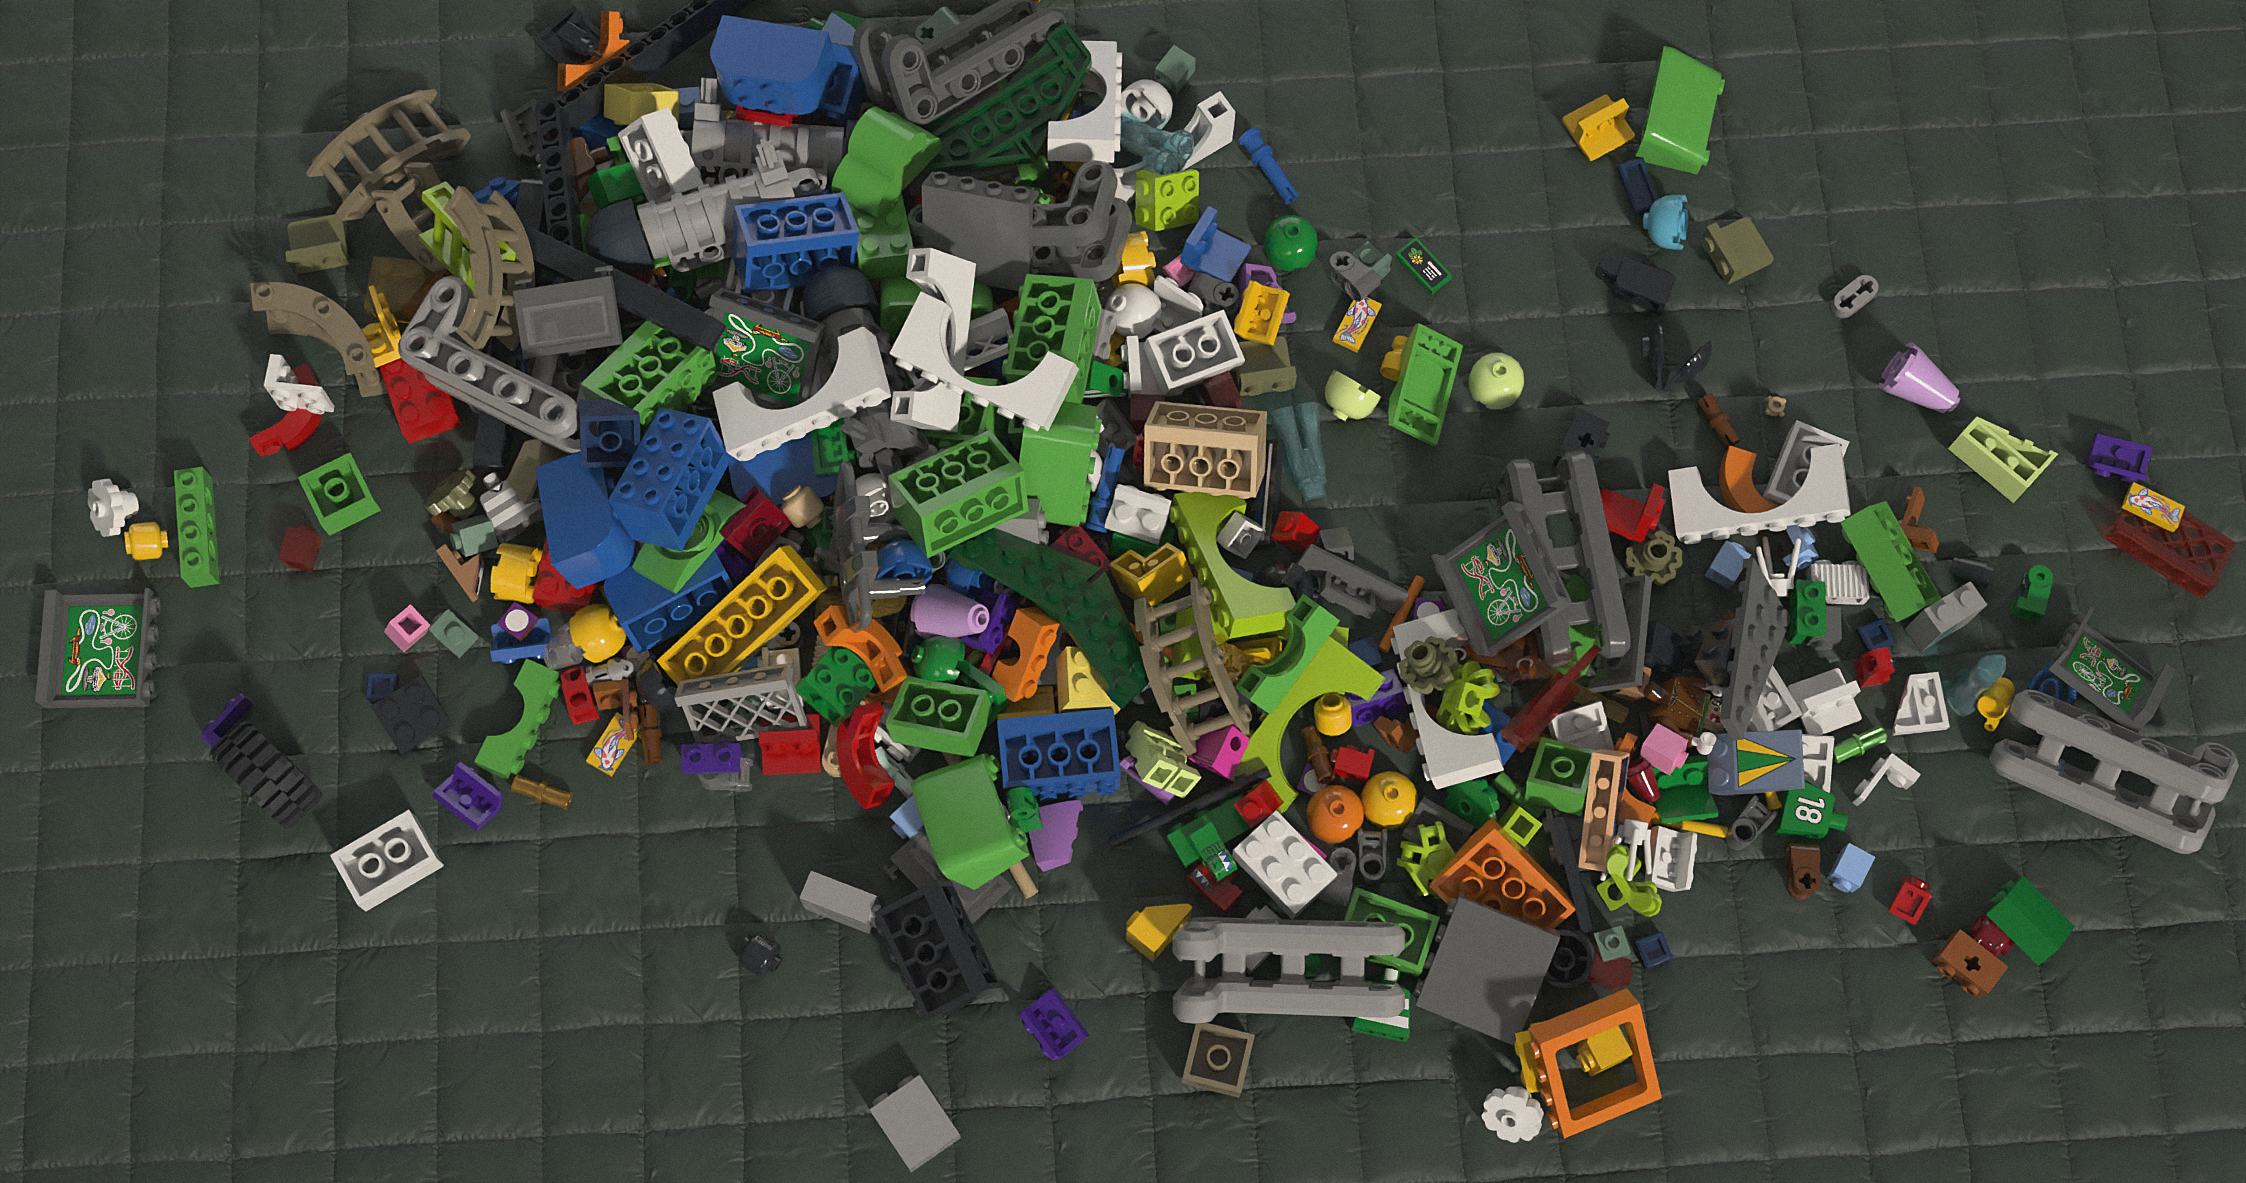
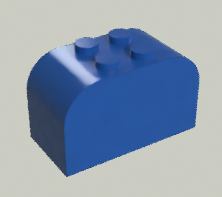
M722 15L710 50L711 60L722 94L729 102L748 109L768 110L776 114L803 115L819 108L827 97L837 66L829 32Z
M811 431L800 439H791L782 443L777 449L766 450L756 454L751 460L739 461L730 455L731 461L728 466L731 483L739 500L754 485L781 510L784 502L782 497L798 485H801L802 488L806 486L811 487L822 502L835 497V484L838 474L817 476L815 474Z
M580 452L536 467L551 565L576 589L613 577L624 571L634 558L636 541L631 539L608 501L619 481L606 467L581 468Z
M715 550L677 594L634 571L632 566L638 553H635L633 560L624 571L613 577L606 578L604 583L606 597L638 654L697 624L735 589Z

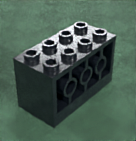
M936 880L874 912L877 920H875L876 928L881 936L886 937L890 945L887 948L889 956L895 964L898 963L902 974H900L901 981L906 990H911L915 999L913 1007L920 1018L923 1017L925 1021L941 1019L1002 988L952 881Z

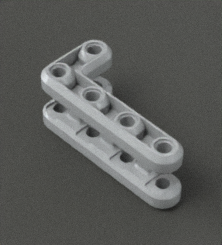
M455 276L443 277L436 281L399 340L398 352L400 357L412 368L422 372L425 378L437 389L568 455L579 453L580 444L579 439L577 440L580 426L579 404L567 394L482 353V350H475L456 331L466 313L469 298H473L474 294L471 288L462 279Z
M2025 690L2016 694L2010 707V712L2015 721L2043 735L2038 748H2030L2021 743L2004 739L1994 745L1989 756L1992 768L2001 776L2182 854H2190L2201 849L2216 816L2213 804L2225 798L2239 767L2235 753L2223 745L2212 742L2204 743L2196 747L2191 756L2036 690ZM2065 745L2076 747L2099 759L2094 772L2083 771L2060 759ZM2121 770H2129L2155 783L2156 785L2151 796H2141L2116 783Z
M1218 917L1190 918L1173 936V954L1179 961L1194 960V977L1188 978L1173 996V1014L1179 1021L1185 1023L1210 1022L1217 1013L1222 1012L1377 1018L1398 1016L1405 1008V992L1397 983L1395 985L1372 984V981H1364V957H1369L1370 955L1399 956L1405 949V932L1398 924L1387 922ZM1251 951H1261L1281 955V978L1276 980H1254V977H1245L1246 954H1249ZM1222 953V976H1218L1217 979L1205 978V962L1212 961L1217 954ZM1310 953H1326L1340 956V980L1335 982H1313V979H1305V955L1309 956Z

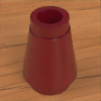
M1645 758L1637 759L1628 764L1627 780L1644 799L1645 803H1651L1659 799L1661 794L1652 764L1647 763Z

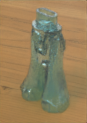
M1128 117L1121 118L1120 134H1117L1120 135V146L1127 152L1143 159L1159 175L1179 172L1180 163L1178 159L1186 163L1191 157L1194 150V138L1190 132L1185 130L1175 132L1164 131Z
M1309 402L1300 404L1296 408V414L1304 437L1305 449L1301 445L1293 407L1289 406L1273 411L1268 415L1269 422L1280 439L1284 440V448L1293 477L1298 484V489L1303 491L1304 499L1312 500L1325 497L1324 485L1327 483L1320 437V404Z
M1997 654L1986 655L1978 661L1977 665L1966 667L1957 675L1959 682L1952 684L1947 691V701L1958 715L1966 716L1977 710L1981 694L1992 687L2004 674L2006 669L2005 657Z

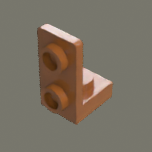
M1915 486L1912 495L1907 496L1904 518L1900 519L1898 523L1913 549L1936 553L1939 542L1935 531L1922 525L1916 527L1925 497L1921 487Z
M628 679L593 683V692L598 709L623 707V724L628 741L634 740V729H639L637 712H633V707H638L636 689L631 690Z
M1425 703L1427 714L1437 723L1436 714L1439 709ZM1380 716L1373 723L1388 746L1405 755L1417 744L1416 738H1420L1419 730H1414L1410 717L1403 725L1396 719L1391 721L1383 716Z

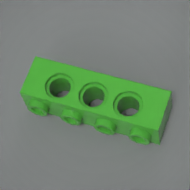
M203 467L175 470L181 578L191 588L220 584L213 479Z

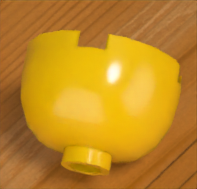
M591 604L575 612L576 615L571 617L569 628L572 641L576 647L581 645L582 649L586 652L582 655L587 660L601 663L622 649L626 640V633L612 607L605 604Z
M1385 771L1374 775L1366 782L1360 794V800L1364 808V817L1379 829L1395 830L1404 827L1411 820L1418 807V794L1414 784L1407 776L1394 771Z

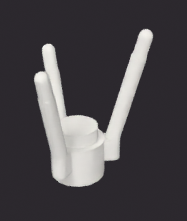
M1763 537L1764 557L1761 547H1756L1759 567L1772 589L1776 591L1778 598L1788 597V589H1794V575L1801 539L1797 538L1795 540L1788 578L1785 579L1784 574H1773L1768 538Z
M1625 819L1624 825H1619L1614 845L1621 844L1623 837H1625L1624 842L1631 844L1626 877L1628 881H1631L1633 878L1637 845H1642V841L1644 843L1646 873H1652L1651 830L1648 829V822ZM1608 872L1601 873V881L1606 879Z

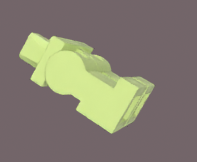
M1140 721L1135 722L1128 731L1130 740L1125 746L1131 755L1138 760L1135 768L1141 780L1185 798L1201 779V776L1196 769L1187 766L1186 753L1181 750L1177 740L1168 736L1166 732L1152 729Z

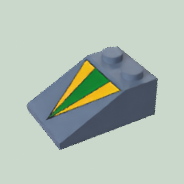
M1802 730L1746 732L1742 740L1734 741L1728 733L1715 735L1717 738L1716 742L1713 745L1712 751L1707 754L1709 793L1735 796L1805 788Z

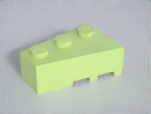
M1976 417L1948 449L2014 503L2058 453L2051 450L2049 452L2043 451L2033 446L2034 442L2027 439L2024 441L2008 435V430Z

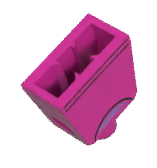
M1210 716L1205 721L1213 719V717ZM1234 723L1200 735V738L1197 739V752L1188 755L1187 758L1199 767L1231 780L1249 744V738L1246 735L1244 736L1239 731L1237 724Z

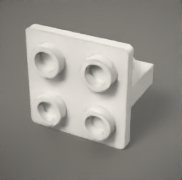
M1117 484L1114 500L1105 522V528L1158 545L1163 530L1167 526L1171 501L1162 495L1149 494L1131 485Z
M1839 668L1787 687L1803 712L1799 718L1806 734L1823 735L1862 719L1853 699L1861 690L1856 681L1846 684Z

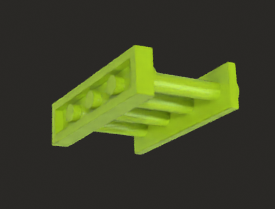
M445 181L422 192V201L435 213L434 228L419 234L418 239L455 277L462 279L474 294L475 280H472L469 255L472 253L467 239H463L460 230L452 218L444 211V207L455 192ZM446 226L452 231V234L446 229ZM498 241L501 260L514 262L516 253L505 242ZM463 243L470 249V253L463 247ZM502 287V294H507V291Z

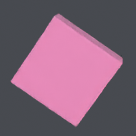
M1180 254L1162 268V272L1168 278L1174 280L1182 290L1192 282L1195 273L1198 271L1180 263L1182 256Z

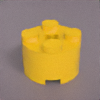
M1145 231L1128 234L1120 266L1111 277L1115 289L1129 283L1143 286L1154 284L1155 277L1152 268L1156 267L1153 252H1148L1147 250L1148 238Z
M504 542L500 544L496 554H500L501 558L497 566L492 567L491 593H495L494 599L524 604L533 603L534 599L532 597L543 550L536 547Z

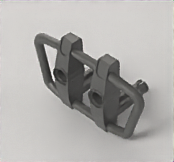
M844 461L839 467L834 498L833 531L835 545L840 557L839 577L842 600L846 605L849 628L852 632L858 633L868 628L871 624V600L898 598V596L924 595L925 584H922V582L925 580L923 576L913 578H876L879 569L876 551H865V546L888 544L895 538H905L911 541L913 539L901 524H868L871 516L869 496L857 495L853 466L850 462ZM850 551H854V555L852 557ZM857 605L860 606V618H859V613H858Z

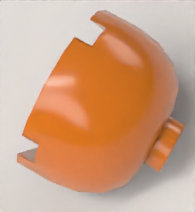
M1330 785L1319 789L1311 797L1306 807V819L1309 830L1317 839L1326 843L1334 844L1350 840L1363 823L1364 808L1360 798L1353 790L1341 785Z

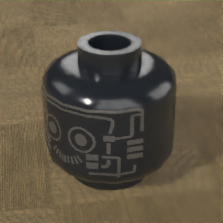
M761 932L755 933L753 936L748 934L737 950L740 965L757 976H764L769 971L774 973L783 960L779 956L781 952L780 944Z

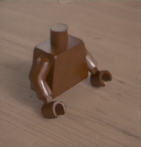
M1530 631L1493 657L1478 655L1470 647L1469 640L1461 648L1454 649L1457 654V661L1460 660V665L1463 666L1471 658V661L1478 662L1480 666L1483 664L1488 668L1518 672L1520 677H1523L1524 673L1530 674L1531 677L1537 675L1535 667L1540 658V650L1534 631Z

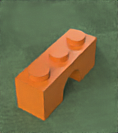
M1036 607L1016 610L1007 635L1018 643L1020 658L1012 657L998 660L991 677L1004 687L1006 697L1013 702L1031 699L1035 694L1037 682L1047 664V656L1056 640V632L1060 624Z

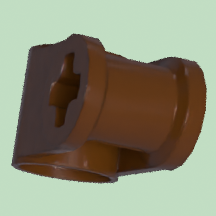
M1788 842L1785 848L1787 889L1794 899L1806 900L1820 887V847L1817 843Z

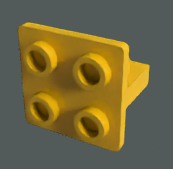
M1607 94L1567 114L1562 119L1563 124L1589 161H1593L1629 142L1635 136L1624 119L1629 108L1624 98L1614 103Z

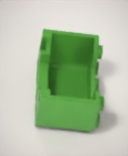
M1063 401L1049 431L1039 428L1038 432L1024 426L1019 465L1023 468L1025 474L1027 498L1041 499V509L1046 511L1047 514L1046 522L1079 527L1080 522H1086L1092 482L1086 480L1087 474H1093L1096 457H1090L1091 449L1097 450L1102 418H1096L1098 411L1096 406Z

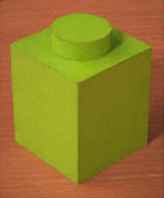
M1515 803L1510 805L1497 822L1523 847L1528 844L1542 826L1541 822Z

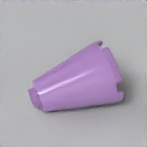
M1911 342L1905 345L1908 350L1904 354L1899 351L1890 361L1881 376L1885 383H1879V388L1884 392L1940 413L1953 411L1960 401L1958 397L1959 390L1916 344Z
M941 584L927 585L929 587L925 589V594L916 595L912 603L911 621L915 622L917 627L915 631L923 639L932 635L956 638L983 632L989 623V612L984 605Z

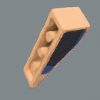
M1602 748L1592 752L1578 865L1580 868L1608 872L1606 854L1608 849L1614 845L1626 785L1630 753Z

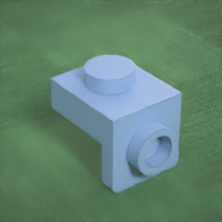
M1798 524L1787 526L1786 531L1794 545L1797 538L1801 539L1795 571L1806 569L1814 560L1819 558L1812 544L1815 542V538L1807 527L1803 529ZM1792 553L1783 558L1788 567H1790Z

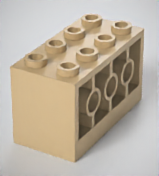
M1156 401L1145 423L1144 486L1152 487L1155 490L1175 489L1181 492H1206L1213 496L1223 494L1236 495V497L1242 499L1256 497L1265 473L1267 412Z

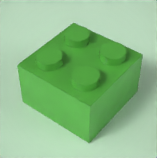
M351 453L345 454L298 477L321 526L329 536L381 511L358 462Z
M1541 737L1527 779L1525 802L1582 816L1587 800L1592 752L1597 750Z

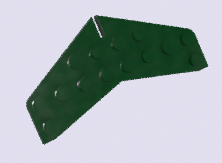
M1068 22L1057 27L1046 38V44L1000 92L977 106L939 117L926 125L919 126L941 139L942 150L918 175L931 174V172H951L1032 163L1031 157L1020 144L1021 142H1024L1036 160L1038 159L1048 142L1049 121L1061 120L1092 67L1091 53Z
M997 528L989 529L953 547L949 555L960 565L972 572L979 569L1034 601L1051 618L1059 622V625L1069 633L1105 683L1102 689L1121 710L1148 685L1149 680L1142 660L1139 642L1106 572L1092 584L1088 583L1097 575L1101 569L1100 567Z

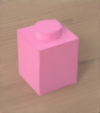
M410 604L388 623L384 632L405 652L426 634L431 625Z
M1657 723L1644 741L1639 758H1645L1647 763H1651L1652 766L1670 776L1675 767L1680 769L1688 757V753L1685 752L1688 740Z

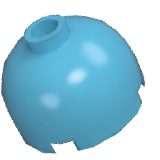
M1667 195L1659 198L1652 204L1650 212L1644 214L1643 228L1648 229L1651 240L1661 248L1681 250L1684 245L1679 243L1680 238L1686 240L1688 229V209H1683L1682 202H1687L1685 195Z

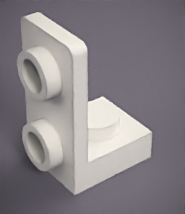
M1893 753L1885 760L1880 757L1870 769L1874 773L1870 780L1864 779L1855 789L1854 793L1858 796L1853 801V804L1856 806L1861 804L1884 774L1888 776V780L1893 785L1905 789L1913 785L1921 774Z

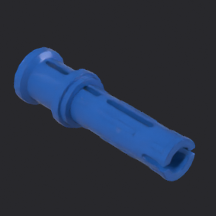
M1258 127L1246 131L1238 139L1239 144L1245 146L1251 155L1250 160L1252 163L1261 167L1284 204H1289V199L1293 202L1298 198L1299 193L1273 158V149L1265 144L1259 135L1260 130Z
M1107 446L1095 497H1092V500L1090 499L1091 510L1088 521L1084 523L1083 527L1108 533L1109 529L1105 528V522L1113 503V493L1125 450Z

